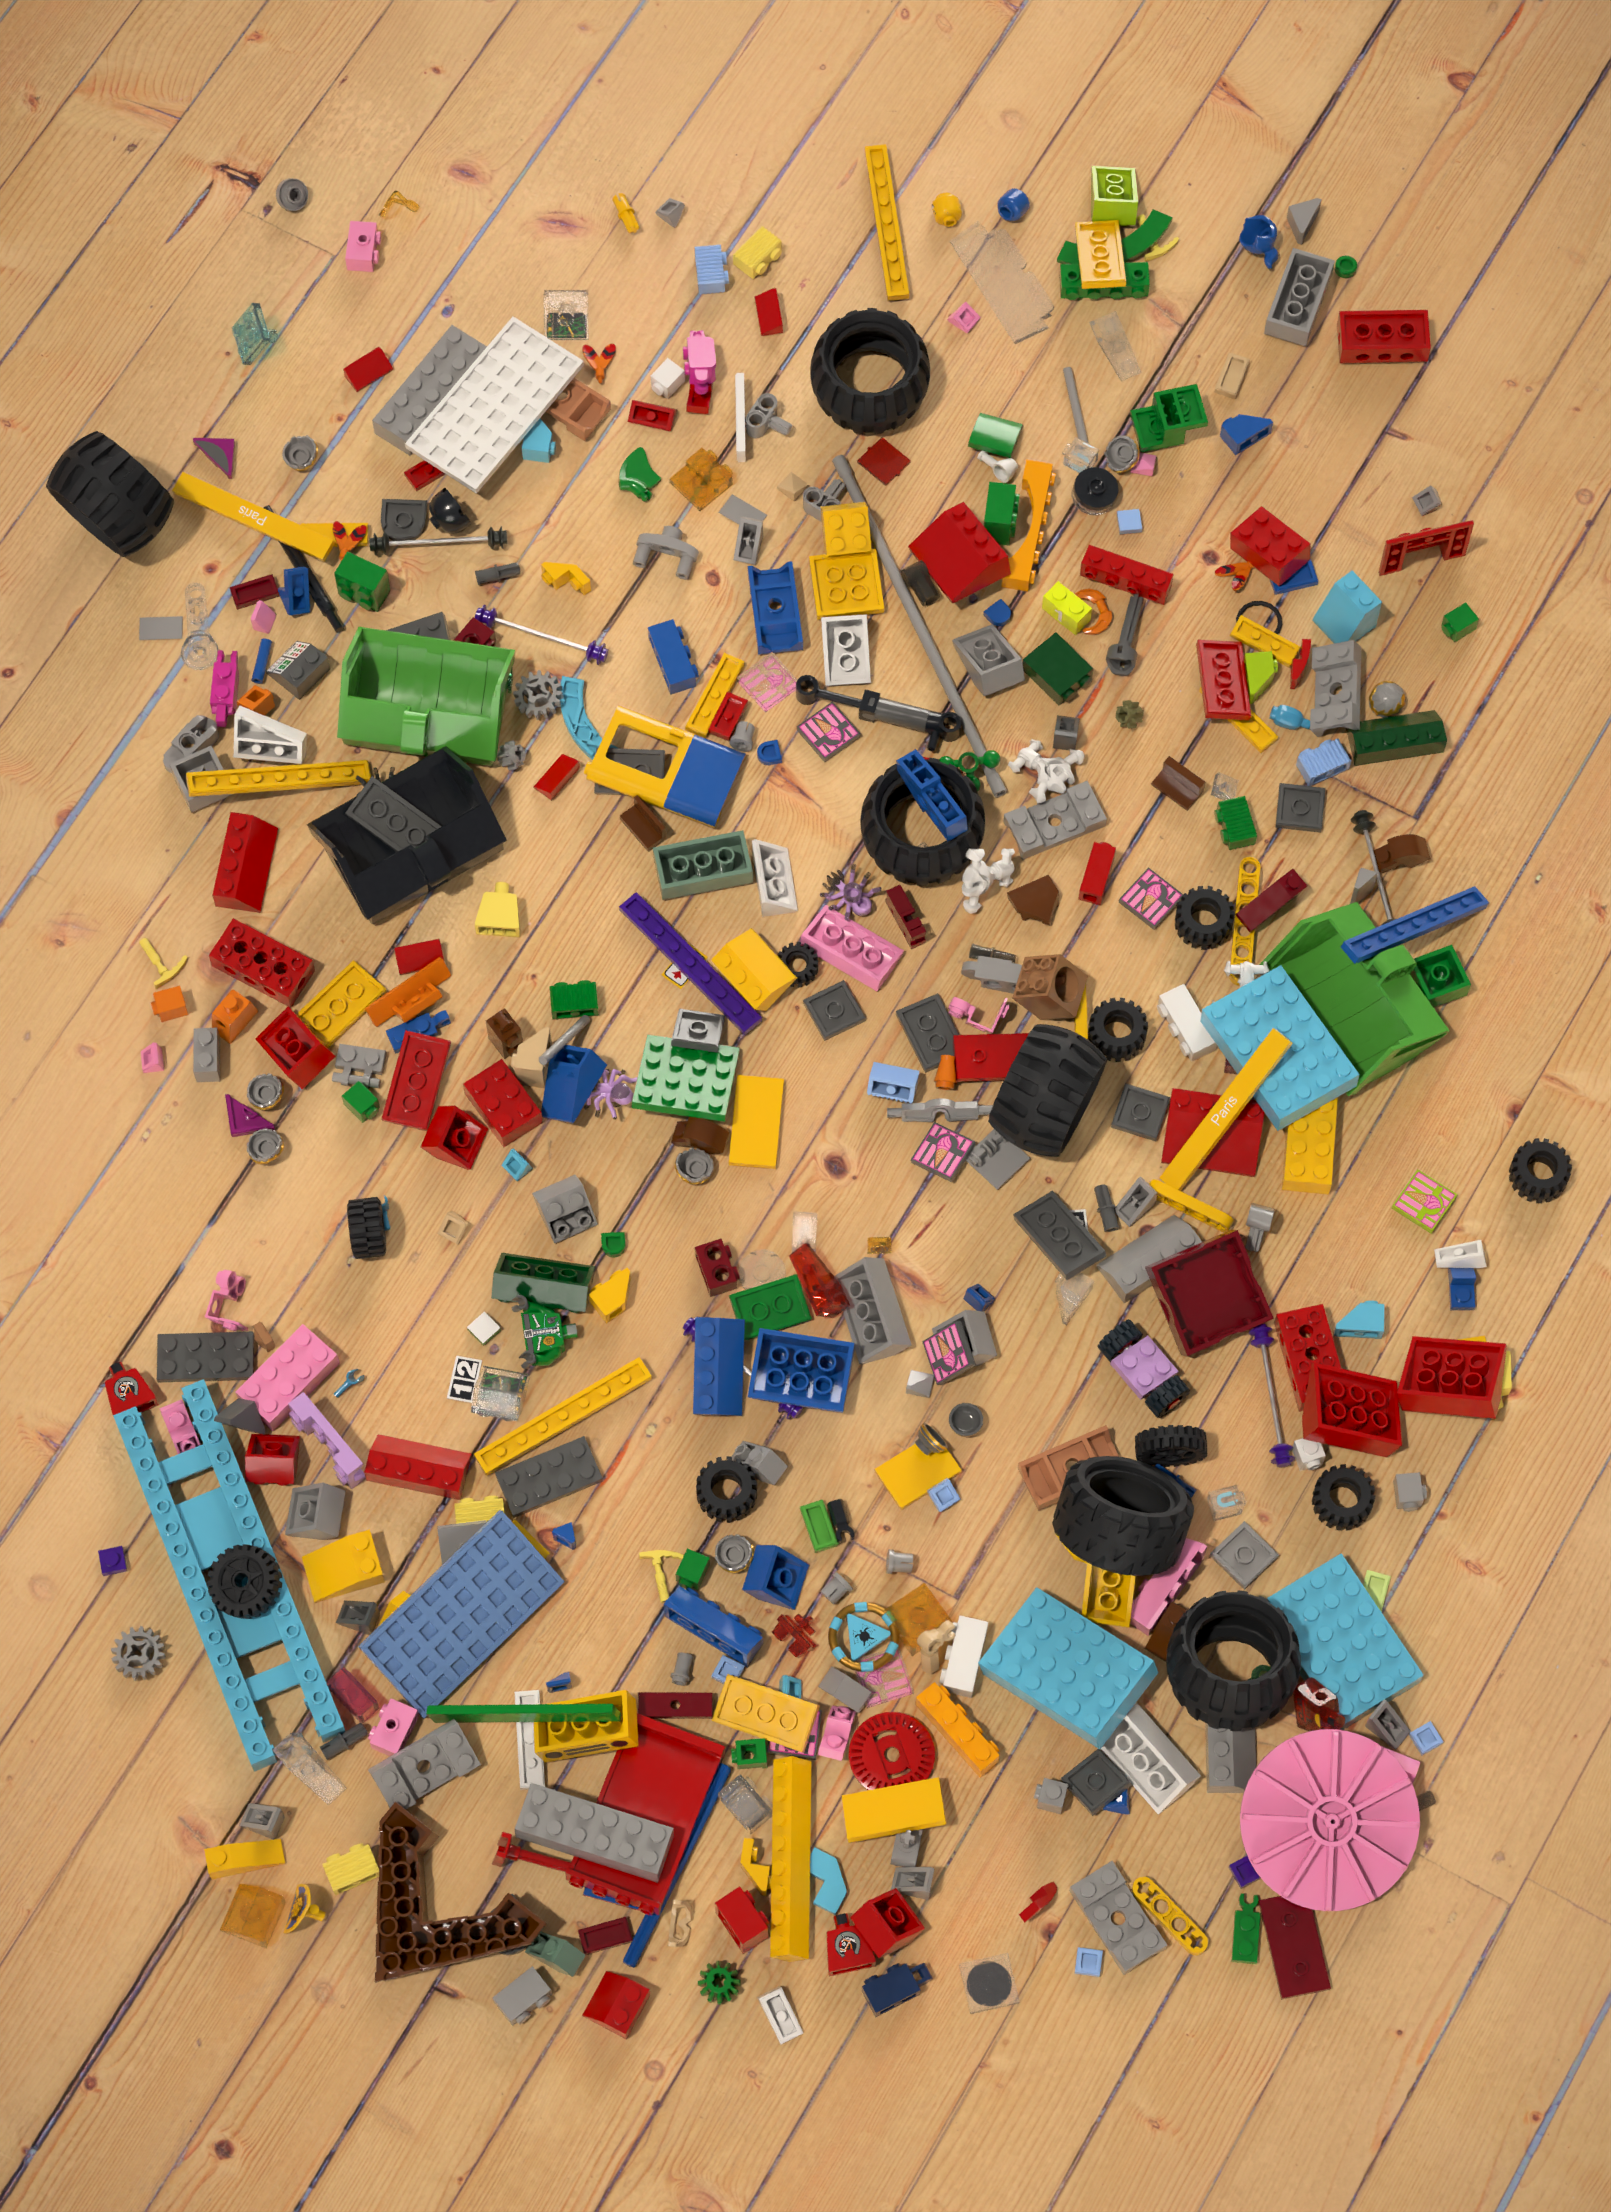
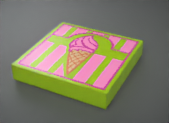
M1417 1169L1391 1209L1432 1234L1458 1194Z

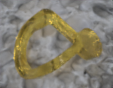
M394 191L386 201L379 216L383 218L393 202L406 206L412 212H417L419 205L413 200H407L399 191Z

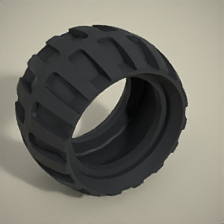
M868 308L862 311L853 310L848 312L843 318H837L817 341L810 366L811 384L820 407L827 416H832L836 424L842 428L847 427L858 434H863V432L874 433V435L882 434L886 430L891 428L894 430L903 425L906 418L910 419L921 406L930 382L928 352L915 328L908 321L900 319L897 314L888 310L887 312L879 311L877 308ZM872 350L886 353L897 360L904 369L905 374L892 388L873 393L860 392L848 387L838 377L835 370L845 358L856 352Z
M98 431L82 437L61 455L53 467L46 484L49 493L74 519L100 542L121 557L131 555L151 542L165 525L174 505V499L170 493L141 463L112 439Z
M936 758L925 760L939 775L942 785L966 815L967 831L950 841L946 840L939 845L924 848L908 845L895 837L886 823L889 812L900 802L913 798L897 770V764L889 767L885 771L884 776H879L873 782L864 799L861 810L860 824L864 845L869 855L874 858L876 865L886 874L891 873L894 875L896 880L903 883H917V886H927L928 883L934 882L940 884L948 881L954 873L956 875L961 873L971 861L966 857L967 850L969 848H980L985 831L984 806L973 782L967 776L963 777L961 770L950 763L947 765Z
M1046 1024L1035 1025L1022 1044L1000 1087L989 1114L988 1122L1004 1139L1020 1149L1038 1155L1059 1157L1069 1143L1090 1103L1104 1072L1107 1058L1089 1040L1071 1030Z
M1240 1590L1227 1593L1226 1591L1216 1592L1213 1596L1203 1597L1194 1603L1181 1616L1174 1627L1167 1648V1674L1176 1699L1181 1706L1186 1707L1189 1715L1197 1721L1201 1720L1214 1729L1224 1728L1230 1729V1731H1241L1243 1728L1248 1727L1253 1729L1264 1724L1268 1718L1272 1719L1285 1707L1288 1699L1294 1693L1301 1669L1298 1637L1294 1627L1288 1622L1285 1613L1279 1607L1276 1608L1270 1604L1268 1599ZM1217 1641H1238L1250 1645L1260 1652L1271 1669L1257 1679L1242 1682L1226 1680L1209 1672L1199 1661L1197 1653L1204 1646Z

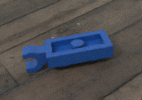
M446 1010L437 1013L433 1018L430 1017L428 1012L386 1030V1034L396 1054L400 1052L405 1030L436 1037L438 1036L436 1029L447 1026L451 1022Z

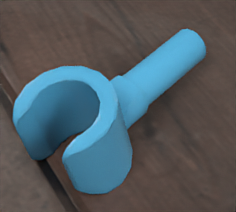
M384 1196L385 1203L382 1204L384 1227L385 1231L390 1230L387 1216L389 1203L387 1197Z
M358 1369L350 1370L347 1373V1380L334 1393L337 1398L352 1384H357L364 1380V1375L357 1378V1380L354 1378V1373Z

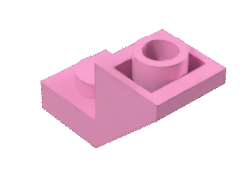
M182 1399L159 1408L178 1454L200 1446Z
M832 1705L818 1755L842 1761L856 1711L849 1710L844 1706L837 1707Z

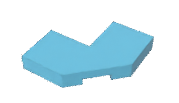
M814 1847L810 1854V1875L822 1880L824 1883L813 1904L836 1915L847 1895L842 1874L835 1857Z

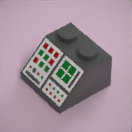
M296 641L266 671V674L300 700L330 670L328 657L310 643Z

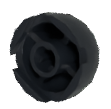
M443 488L432 498L429 506L432 517L429 520L436 529L441 528L445 532L452 534L458 533L471 525L467 515L463 514L460 505L446 488Z

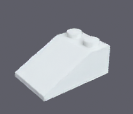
M867 615L821 617L825 685L871 683Z

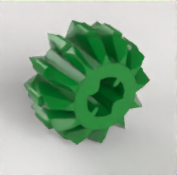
M716 1961L715 1969L708 1963L707 1969L709 1973L700 1971V1976L704 1978L698 1981V1986L704 1987L700 1994L701 1996L709 1994L707 1999L709 2003L715 1997H717L718 2005L722 2004V1997L731 2002L732 1998L729 1992L734 1995L738 1994L739 1991L734 1986L740 1985L741 1981L734 1978L738 1975L736 1969L729 1972L730 1963L725 1964L724 1968H721V1961ZM716 1978H720V1981L722 1978L724 1979L723 1987L714 1986Z

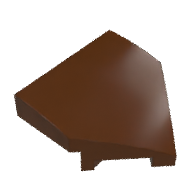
M1049 875L1007 892L1008 900L1017 913L1021 914L1022 920H1042L1043 924L1050 925L1052 921L1051 916L1055 908L1059 906V891Z

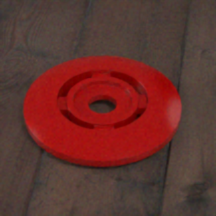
M884 1712L868 1718L857 1728L849 1746L851 1770L857 1781L867 1790L927 1780L935 1762V1747L927 1729L915 1718L900 1712ZM896 1732V1735H887L880 1738L877 1742L874 1741L877 1736L883 1733ZM888 1748L898 1750L900 1756L895 1762H889L885 1759L884 1753ZM907 1768L910 1769V1771L905 1775H902L894 1779L888 1778V1775H898L904 1772Z

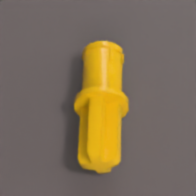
M619 193L621 201L618 200L617 195L612 199L619 212L618 218L623 221L628 233H636L639 229V224L634 216L635 211L630 207L626 195Z

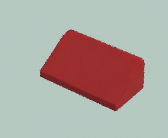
M772 288L755 296L761 336L783 333L777 289Z
M377 347L346 366L343 371L344 377L355 391L358 392L391 372L393 367L383 350Z
M632 400L628 422L671 431L677 409Z
M561 754L533 788L552 801L579 770V761Z
M440 939L394 948L400 975L418 972L439 957L444 960Z

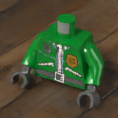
M518 1295L512 1300L518 1302L519 1305L513 1306L512 1311L519 1312L523 1310L524 1312L521 1313L526 1351L519 1358H524L526 1361L521 1366L523 1369H527L530 1365L549 1366L561 1356V1353L565 1352L564 1339L578 1337L576 1323L561 1325L559 1313L527 1301L524 1296Z

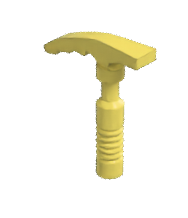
M1143 214L1136 218L1140 226L1146 220ZM1174 238L1173 241L1169 242L1168 245H1164L1163 248H1160L1158 243H1155L1150 247L1152 252L1144 255V261L1147 262L1166 254L1175 247L1179 238Z
M143 938L139 942L162 976L154 982L156 989L173 979L187 961V956L185 955L177 963V966L168 971L160 962V957L148 939Z
M666 1550L640 1552L639 1559H653L652 1565L655 1566V1579L660 1602L665 1603L669 1598L665 1575L661 1570L662 1561L660 1558L672 1557V1559L682 1560L684 1555Z

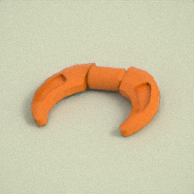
M1083 589L1076 592L1075 595L1081 600H1088L1093 604L1096 603L1100 612L1097 623L1090 628H1084L1082 630L1083 633L1095 635L1105 631L1112 621V611L1108 610L1104 601L1106 597L1094 589Z

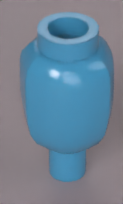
M1286 705L1272 707L1269 719H1272L1275 725L1292 730L1299 727L1310 728V720L1303 718L1299 710Z

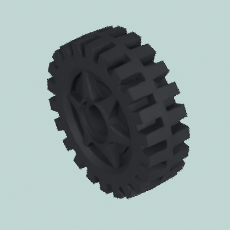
M1168 1425V1427L1158 1426L1157 1429L1153 1427L1149 1428V1430H1143L1135 1436L1136 1459L1151 1466L1159 1464L1161 1466L1164 1465V1467H1170V1465L1178 1467L1180 1464L1185 1466L1189 1465V1463H1197V1461H1202L1203 1458L1207 1457L1206 1432L1198 1427H1183V1425H1178L1177 1427H1173V1425Z
M243 1544L242 1546L234 1545L233 1548L225 1549V1554L220 1553L217 1556L219 1560L217 1562L213 1561L211 1565L214 1567L213 1571L209 1570L208 1576L211 1579L207 1580V1586L210 1587L208 1593L209 1596L213 1597L211 1599L212 1602L226 1614L241 1619H252V1617L261 1616V1613L268 1612V1607L274 1606L276 1603L274 1601L275 1597L279 1598L280 1596L278 1588H282V1582L280 1581L282 1573L278 1570L280 1566L275 1562L276 1559L263 1549L248 1544ZM247 1576L248 1583L242 1587V1580Z

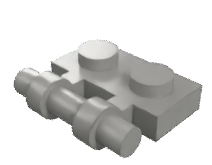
M339 1044L335 1067L336 1069H342L343 1072H333L332 1081L340 1082L344 1086L354 1085L360 1081L367 1089L370 1087L379 1088L380 1079L372 1078V1075H382L386 1050ZM352 1071L362 1072L364 1073V1075L357 1076L351 1075Z

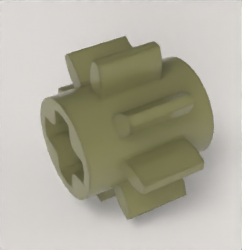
M1126 700L1123 701V706L1117 707L1116 719L1121 723L1120 727L1136 728V723L1143 722L1144 710L1139 706V702Z

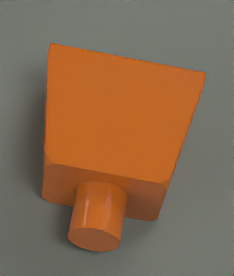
M233 989L212 1012V1028H217L219 1036L231 1044L258 1013V1010L248 999Z

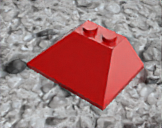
M1473 520L1433 529L1424 528L1416 533H1403L1398 537L1386 540L1378 572L1379 576L1401 571L1405 553L1438 545L1444 561L1465 556L1474 526Z

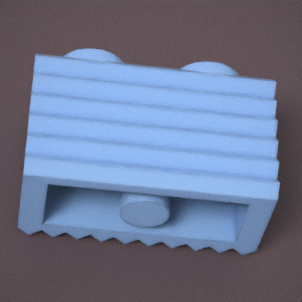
M721 244L694 247L699 294L724 293L725 284H729L728 270H723V265H727L726 251L721 252Z
M1329 739L1322 742L1318 748L1303 750L1297 758L1296 766L1301 772L1303 779H1305L1307 786H1312L1348 770L1351 760L1339 739Z
M873 1062L867 1094L876 1095L877 1097L881 1096L882 1098L886 1097L891 1100L895 1099L896 1101L900 1100L905 1103L909 1102L911 1104L916 1093L920 1071Z

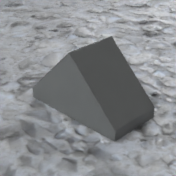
M1057 715L1053 741L1054 749L1069 751L1070 749H1076L1080 718Z
M238 1398L214 1418L215 1422L248 1432L265 1433L255 1401Z
M344 1600L336 1623L370 1635L380 1615L378 1605L374 1602Z

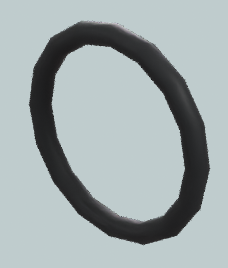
M1252 601L1245 604L1238 611L1236 623L1247 608L1258 605L1268 607L1275 613L1278 620L1274 633L1279 634L1283 625L1282 616L1271 603Z

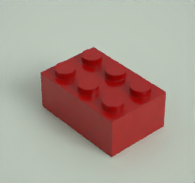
M1262 506L1230 532V549L1244 560L1250 562L1257 570L1278 586L1310 560L1311 543Z
M500 1059L463 1083L465 1095L503 1147H506L543 1123L541 1111L503 1059Z

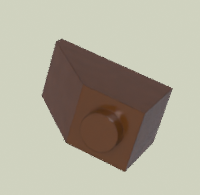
M1172 1601L1145 1646V1650L1166 1662L1168 1643L1174 1627L1187 1610Z

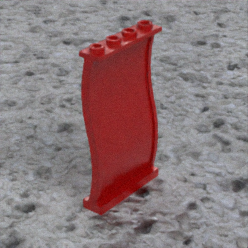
M637 1713L638 1746L617 1750L596 1804L674 1828V1838L659 1881L657 1883L576 1856L573 1857L565 1875L566 1880L569 1881L568 1883L576 1888L582 1889L586 1887L591 1889L592 1893L597 1896L606 1897L607 1895L615 1898V1901L623 1906L631 1904L638 1907V1910L644 1914L652 1915L654 1913L659 1915L706 1795L725 1756V1746Z

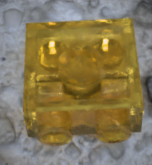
M703 448L688 458L686 465L669 478L670 484L699 511L703 510L733 485V472L726 464L721 466L717 462L718 458L712 450L706 451Z

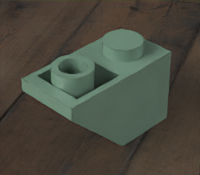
M541 1932L533 1943L528 1945L525 1951L528 1955L554 1970L571 1977L574 1976L586 1956L568 1941Z

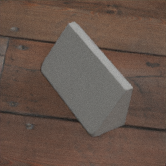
M1364 868L1359 869L1350 904L1354 902L1359 904L1373 891L1377 872Z

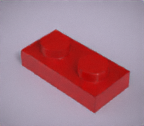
M727 692L708 729V733L730 741L748 705V700Z

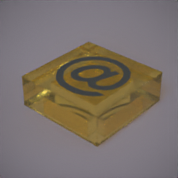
M890 1237L867 1238V1254L891 1253L892 1243Z

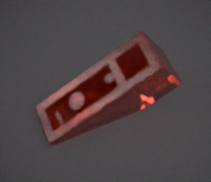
M804 1243L789 1255L816 1316L834 1318L850 1306L841 1284L808 1243Z

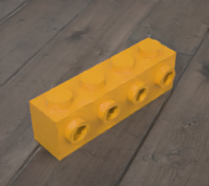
M935 1682L932 1683L916 1697L915 1705L981 1778L999 1763L1000 1755L998 1753L1000 1750L993 1741L990 1740L988 1742L982 1736L983 1731L976 1722L971 1723L965 1717L967 1713L964 1708L958 1703L955 1705L950 1700L951 1695L943 1685L939 1687Z

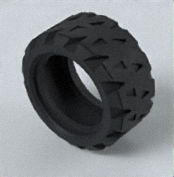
M1118 1456L1092 1457L1087 1460L1078 1461L1067 1471L1052 1524L1055 1534L1059 1536V1540L1073 1554L1087 1563L1118 1574L1133 1576L1152 1575L1167 1571L1179 1560L1193 1518L1194 1505L1187 1491L1174 1478L1154 1466Z

